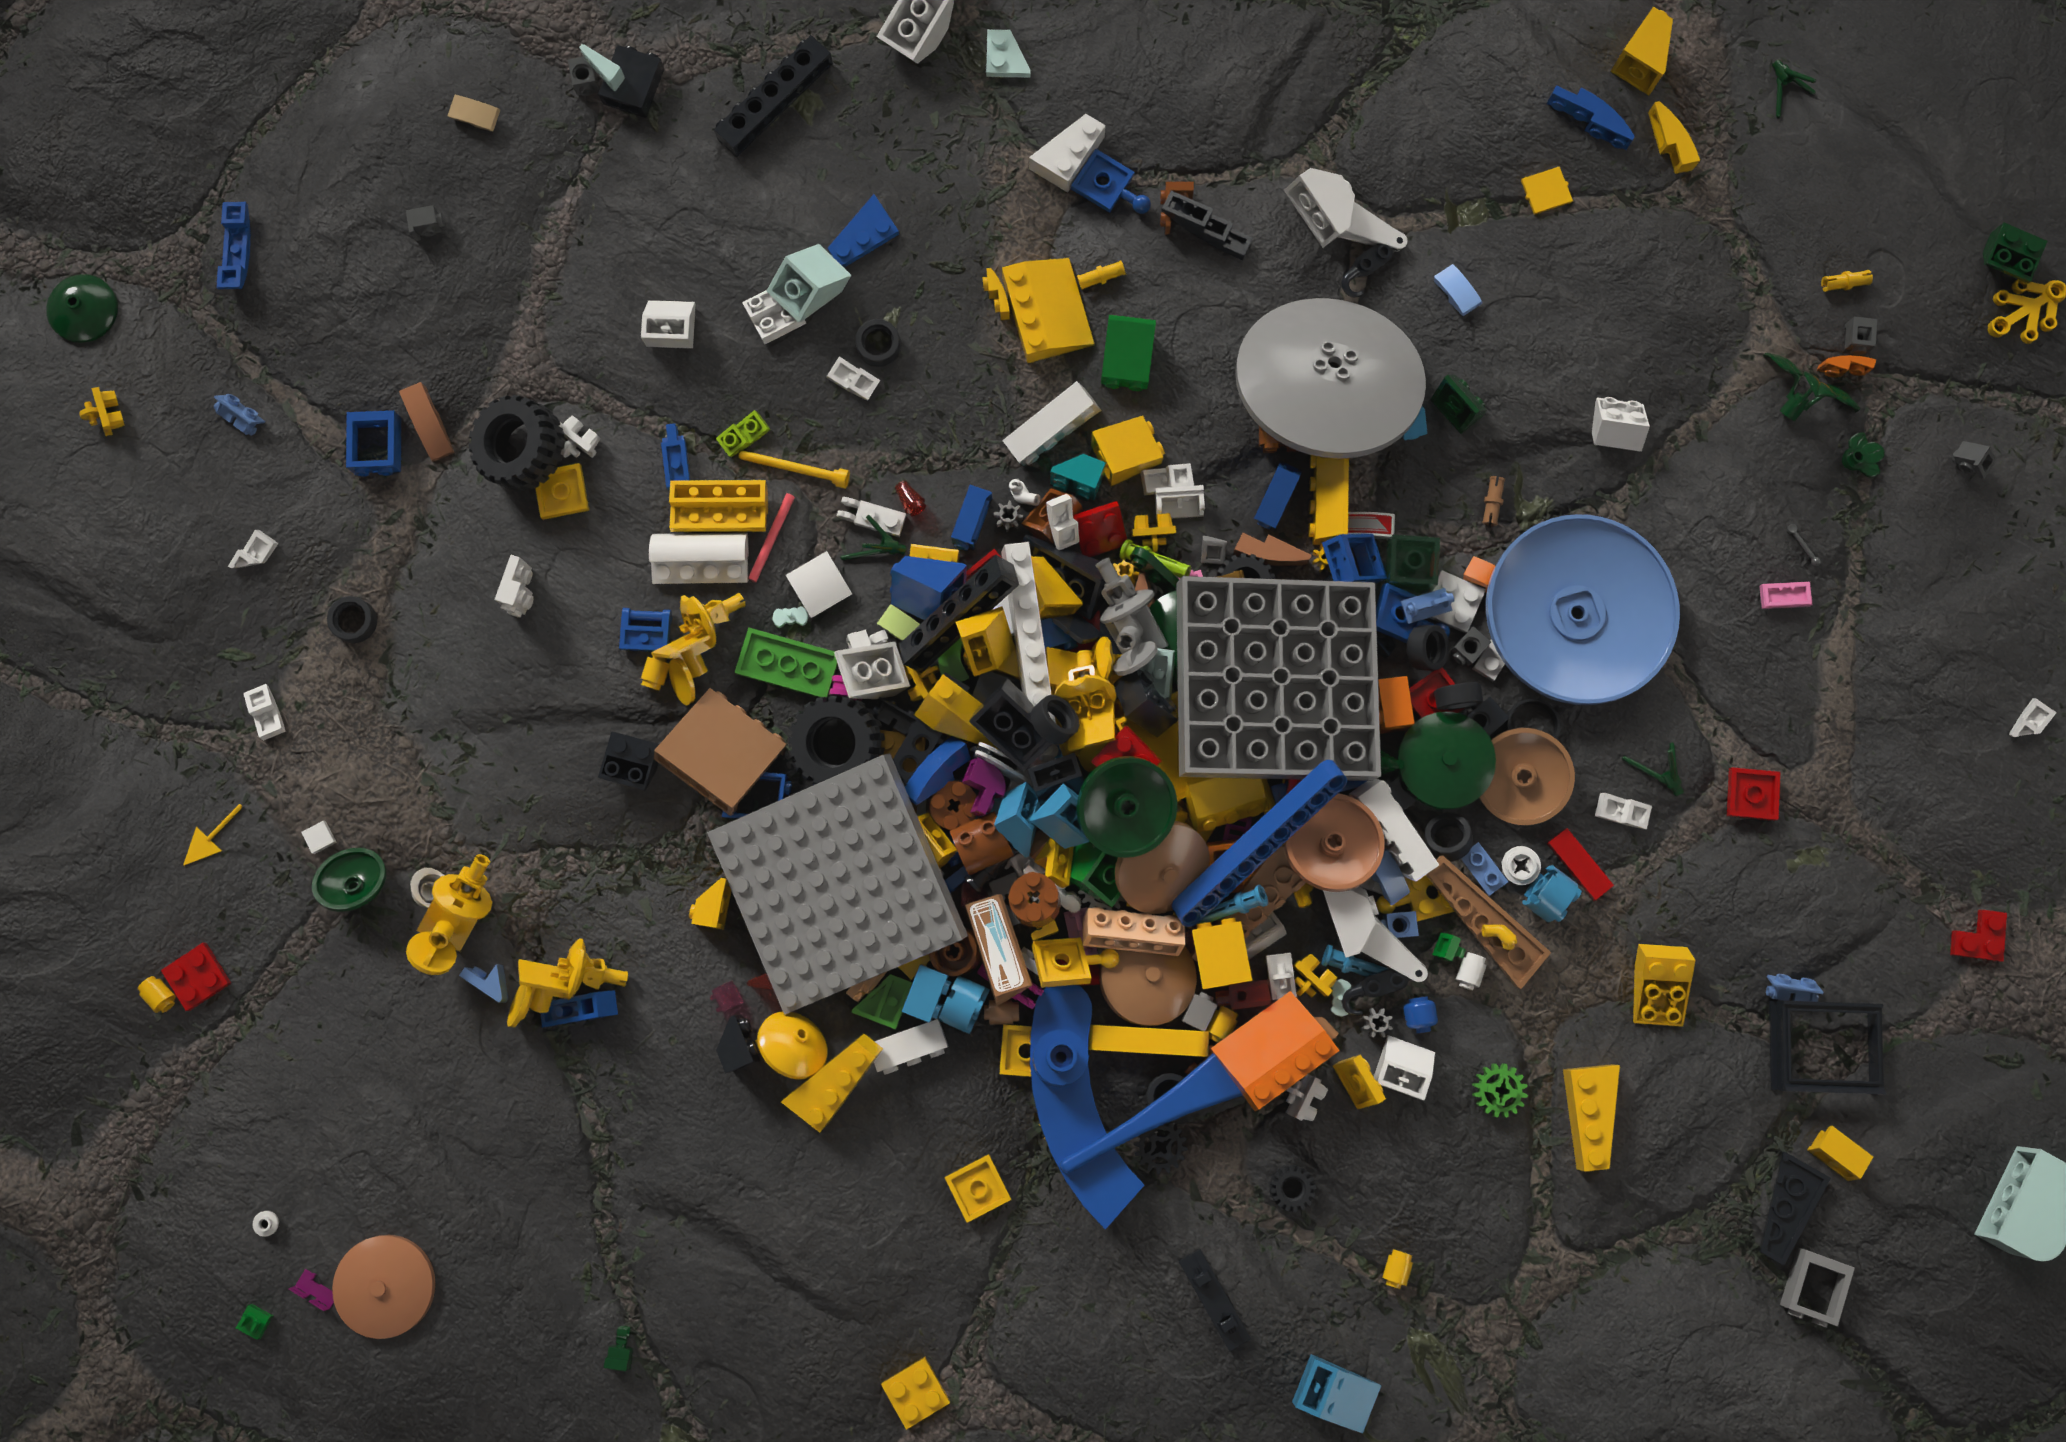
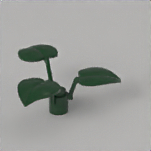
M1771 353L1763 355L1771 357L1782 369L1791 373L1794 378L1792 388L1786 396L1788 400L1780 409L1789 419L1796 421L1804 410L1807 411L1825 396L1837 398L1839 401L1853 407L1855 413L1861 409L1846 392L1833 385L1820 382L1818 378L1806 371L1802 373L1787 358ZM1804 375L1811 387L1804 395L1799 392L1794 395L1800 377ZM1814 392L1816 398L1809 402L1808 396Z

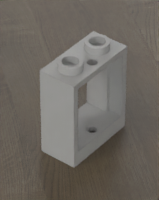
M1797 1247L1780 1305L1789 1308L1787 1313L1801 1319H1803L1804 1314L1813 1317L1812 1323L1827 1328L1828 1323L1838 1326L1855 1267ZM1809 1262L1838 1273L1826 1315L1797 1305Z

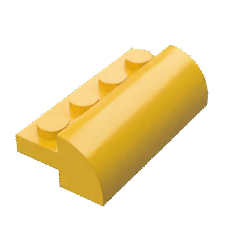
M766 480L670 481L669 503L671 510L669 528L671 532L766 531L768 514Z

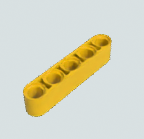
M1090 1025L1088 1050L1208 1057L1209 1031Z

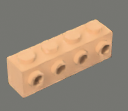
M1100 907L1088 908L1083 918V946L1179 956L1185 946V926L1182 925L1178 918L1172 915L1157 916L1148 913H1130L1126 910L1112 911L1104 910Z

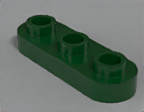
M1135 547L1130 555L1132 565L1142 570L1148 576L1147 578L1150 582L1158 585L1163 590L1164 595L1177 591L1176 583L1179 579L1151 552L1141 547Z

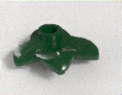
M1859 432L1849 439V449L1844 452L1842 463L1848 470H1859L1867 477H1875L1880 474V469L1876 463L1883 459L1885 450L1878 443H1868L1865 433Z

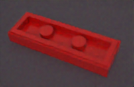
M1565 828L1547 843L1593 901L1597 900L1614 886L1568 828Z

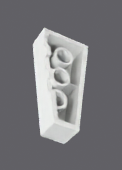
M1076 381L1002 441L1023 466L1026 464L1030 465L1039 458L1038 455L1045 450L1053 448L1059 440L1072 433L1076 428L1102 410L1087 390Z
M1384 780L1366 781L1349 793L1350 797L1366 805L1378 819L1384 835V848L1388 849L1404 877L1416 882L1439 866V863L1404 814L1400 804L1391 795V789Z

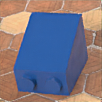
M904 556L899 563L893 565L890 572L892 576L890 588L891 604L923 620L927 619L966 583L967 565L964 563Z

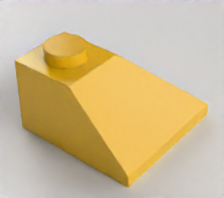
M720 878L696 899L695 905H691L689 919H692L691 924L724 930L732 891L727 879Z

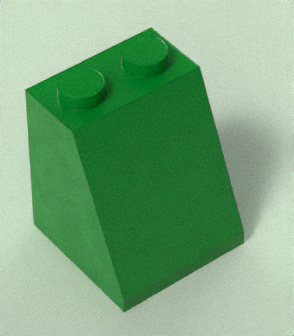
M1109 315L1101 384L1112 389H1117L1119 386L1129 387V390L1142 391L1148 388L1156 320Z
M1090 841L1074 846L1069 884L1112 908L1121 895L1115 882V866L1118 857L1102 852Z

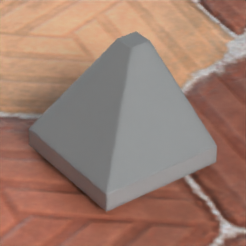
M1203 536L1201 563L1223 564L1227 541Z

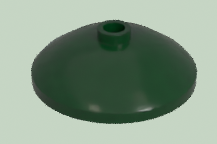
M87 274L74 275L61 281L51 292L46 306L47 319L52 329L64 339L78 343L90 342L103 336L114 324L118 312V302L112 288L102 279Z
M350 848L337 852L326 859L317 869L312 880L313 895L322 907L331 911L345 912L360 908L374 899L381 891L386 880L385 864L377 853L366 848Z

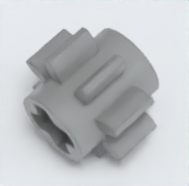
M1011 501L1008 502V505L1004 506L999 503L1000 512H994V517L1000 518L996 523L997 527L1003 525L1006 532L1013 526L1018 529L1017 520H1023V515L1017 514L1020 511V505L1014 507ZM1013 513V519H1005L1004 514L1011 515Z
M1370 1008L1371 1015L1362 1016L1366 1020V1025L1362 1029H1369L1371 1031L1370 1037H1374L1376 1032H1379V1035L1384 1038V1031L1386 1029H1393L1389 1026V1020L1393 1017L1383 1015L1385 1012L1384 1008H1381L1378 1013L1373 1008ZM1380 1017L1379 1021L1382 1023V1027H1376L1375 1029V1024L1372 1023V1020Z

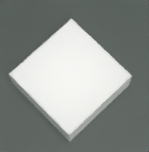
M321 821L301 832L312 854H316L337 843L326 821Z

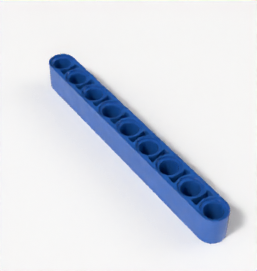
M1325 760L1314 768L1173 900L1172 909L1183 926L1192 927L1200 922L1346 786L1347 777L1333 760Z

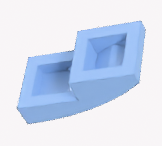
M1453 264L1434 276V282L1448 295L1449 303L1462 316L1482 304V300L1472 285Z

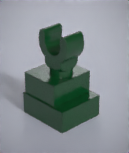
M618 1327L616 1345L609 1346L604 1368L620 1371L631 1369L634 1348L626 1347L631 1327Z

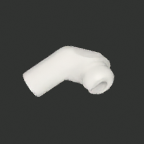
M1018 479L1010 481L1009 488L1017 502L1033 506L1039 505V494L1029 493L1025 484Z

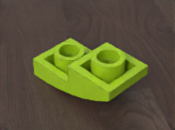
M754 410L737 425L732 424L716 440L728 456L732 457L756 442L771 429L760 414Z

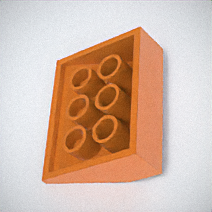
M1291 991L1210 1048L1254 1111L1261 1109L1340 1051L1323 1027Z

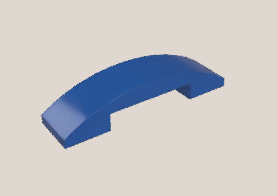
M223 202L221 224L225 228L222 266H218L216 288L218 290L242 289L246 280L250 258L248 204L246 202Z

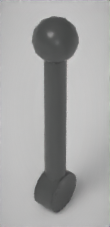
M1790 524L1787 527V532L1794 535L1811 558V564L1819 566L1821 559L1815 557L1798 534L1797 526Z

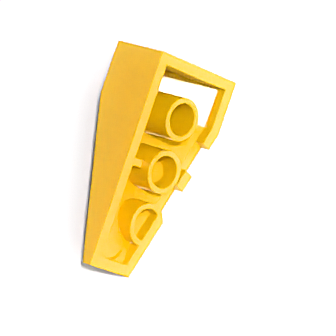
M943 674L914 716L933 730L976 744L982 742L998 749L969 722L975 710L982 703Z

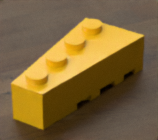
M861 1035L824 1065L816 1074L792 1091L781 1103L818 1132H821L838 1112L883 1048L867 1035Z
M1611 1064L1563 1069L1577 1170L1585 1172L1610 1168L1620 1065Z

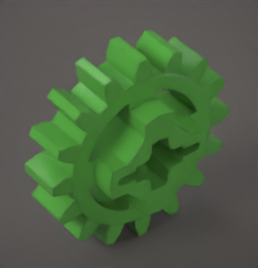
M1496 1063L1491 1065L1492 1070L1483 1067L1484 1075L1476 1074L1477 1079L1480 1080L1479 1083H1472L1473 1087L1478 1088V1092L1472 1095L1480 1098L1476 1105H1485L1483 1112L1488 1114L1493 1110L1492 1115L1497 1118L1500 1112L1505 1118L1509 1115L1508 1111L1517 1114L1516 1106L1524 1107L1523 1102L1520 1101L1521 1097H1528L1527 1094L1522 1093V1089L1528 1087L1527 1084H1521L1520 1082L1524 1076L1521 1074L1515 1075L1517 1069L1511 1067L1507 1070V1064L1503 1063L1500 1069ZM1495 1075V1079L1492 1082L1486 1083L1491 1076ZM1509 1078L1513 1081L1515 1089L1510 1085ZM1496 1087L1504 1089V1094L1495 1092ZM1485 1092L1490 1096L1491 1103L1487 1100ZM1512 1097V1102L1505 1106V1101Z

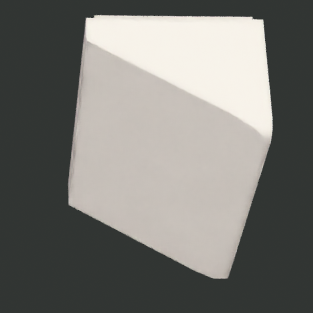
M1273 912L1268 916L1267 920L1253 929L1245 939L1248 959H1251L1286 935L1284 925Z

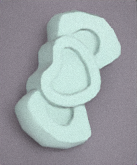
M802 606L791 609L785 608L783 610L776 609L772 620L777 628H782L786 623L789 625L797 623L804 626L808 621L809 615Z
M1339 979L1331 987L1333 990L1331 1012L1343 1017L1348 1015V1013L1342 1007L1341 1001L1344 993L1351 988V984L1346 980Z

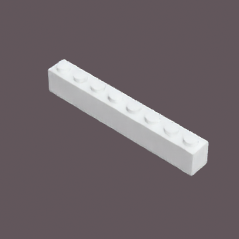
M1029 542L1006 544L1001 551L1002 558L1014 564L1019 586L1008 595L1021 689L1032 705L1035 706L1047 695L1052 694ZM1048 712L1051 719L1056 723L1055 716Z

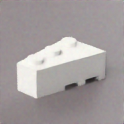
M1087 114L1083 115L1029 157V169L1068 192L1094 150L1098 148L1105 138V125Z

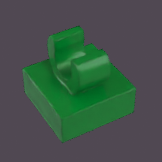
M1441 933L1432 955L1439 959L1453 961V958L1456 956L1463 959L1466 949L1459 947L1461 938Z
M250 1304L243 1313L236 1329L256 1340L261 1339L273 1315Z

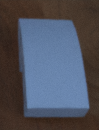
M1384 848L1382 861L1376 872L1372 875V879L1380 884L1384 898L1390 905H1394L1409 894L1410 890L1393 856L1388 849Z

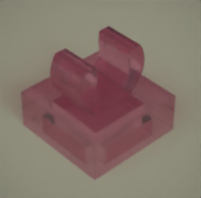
M733 981L712 990L713 995L710 997L711 1001L716 999L720 1006L716 1009L717 1012L728 1011L744 1002Z

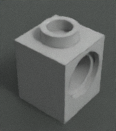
M1200 992L1199 996L1194 994L1181 1021L1198 1030L1206 1031L1217 1007V1004L1213 1003L1214 998L1203 992Z

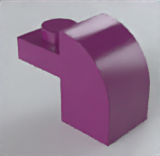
M979 757L971 760L962 783L979 790L970 813L980 817L989 813L993 808L995 802L992 799L993 797L997 799L1004 796L1006 786L1003 774L996 766Z

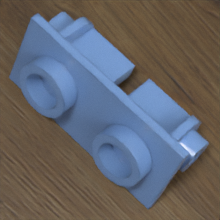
M231 394L214 396L218 400L214 405L215 412L228 422H232L236 417L233 426L245 435H254L257 431L256 424L265 423L255 410L242 405L236 396Z
M1443 588L1401 601L1407 623L1410 624L1453 611L1451 603L1454 602V596L1452 593H1447L1446 589Z
M1479 842L1472 846L1467 855L1461 858L1488 896L1508 882Z
M1777 974L1776 976L1767 975L1772 985L1767 986L1766 995L1770 996L1771 999L1789 1001L1791 993H1794L1792 1001L1818 1002V994H1823L1821 988L1812 979L1801 978V980H1797L1784 974Z

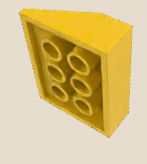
M1069 258L1024 261L1002 267V279L1027 363L1094 346V340Z

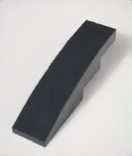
M1170 191L1161 210L1163 213L1198 238L1243 261L1253 237L1232 229L1233 223L1213 215V208Z

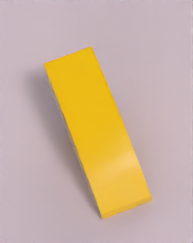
M1660 101L1655 102L1648 114L1660 155L1669 153L1675 174L1693 170L1700 162V158L1690 135L1666 106Z

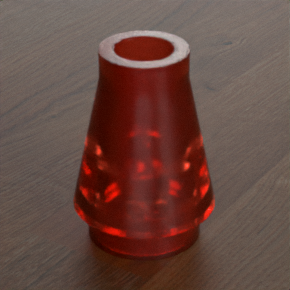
M901 481L895 486L894 489L899 496L905 513L910 514V516H916L926 508L925 499L907 481Z

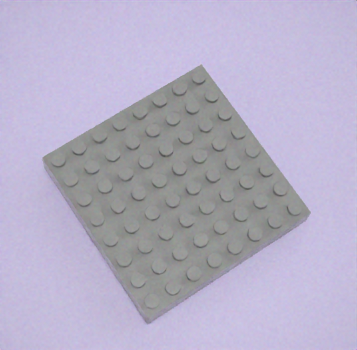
M1182 576L1176 583L1179 777L1303 780L1325 760H1333L1347 777V780L1373 781L1381 777L1375 583Z
M891 754L881 755L707 832L784 1015L958 942L968 936Z

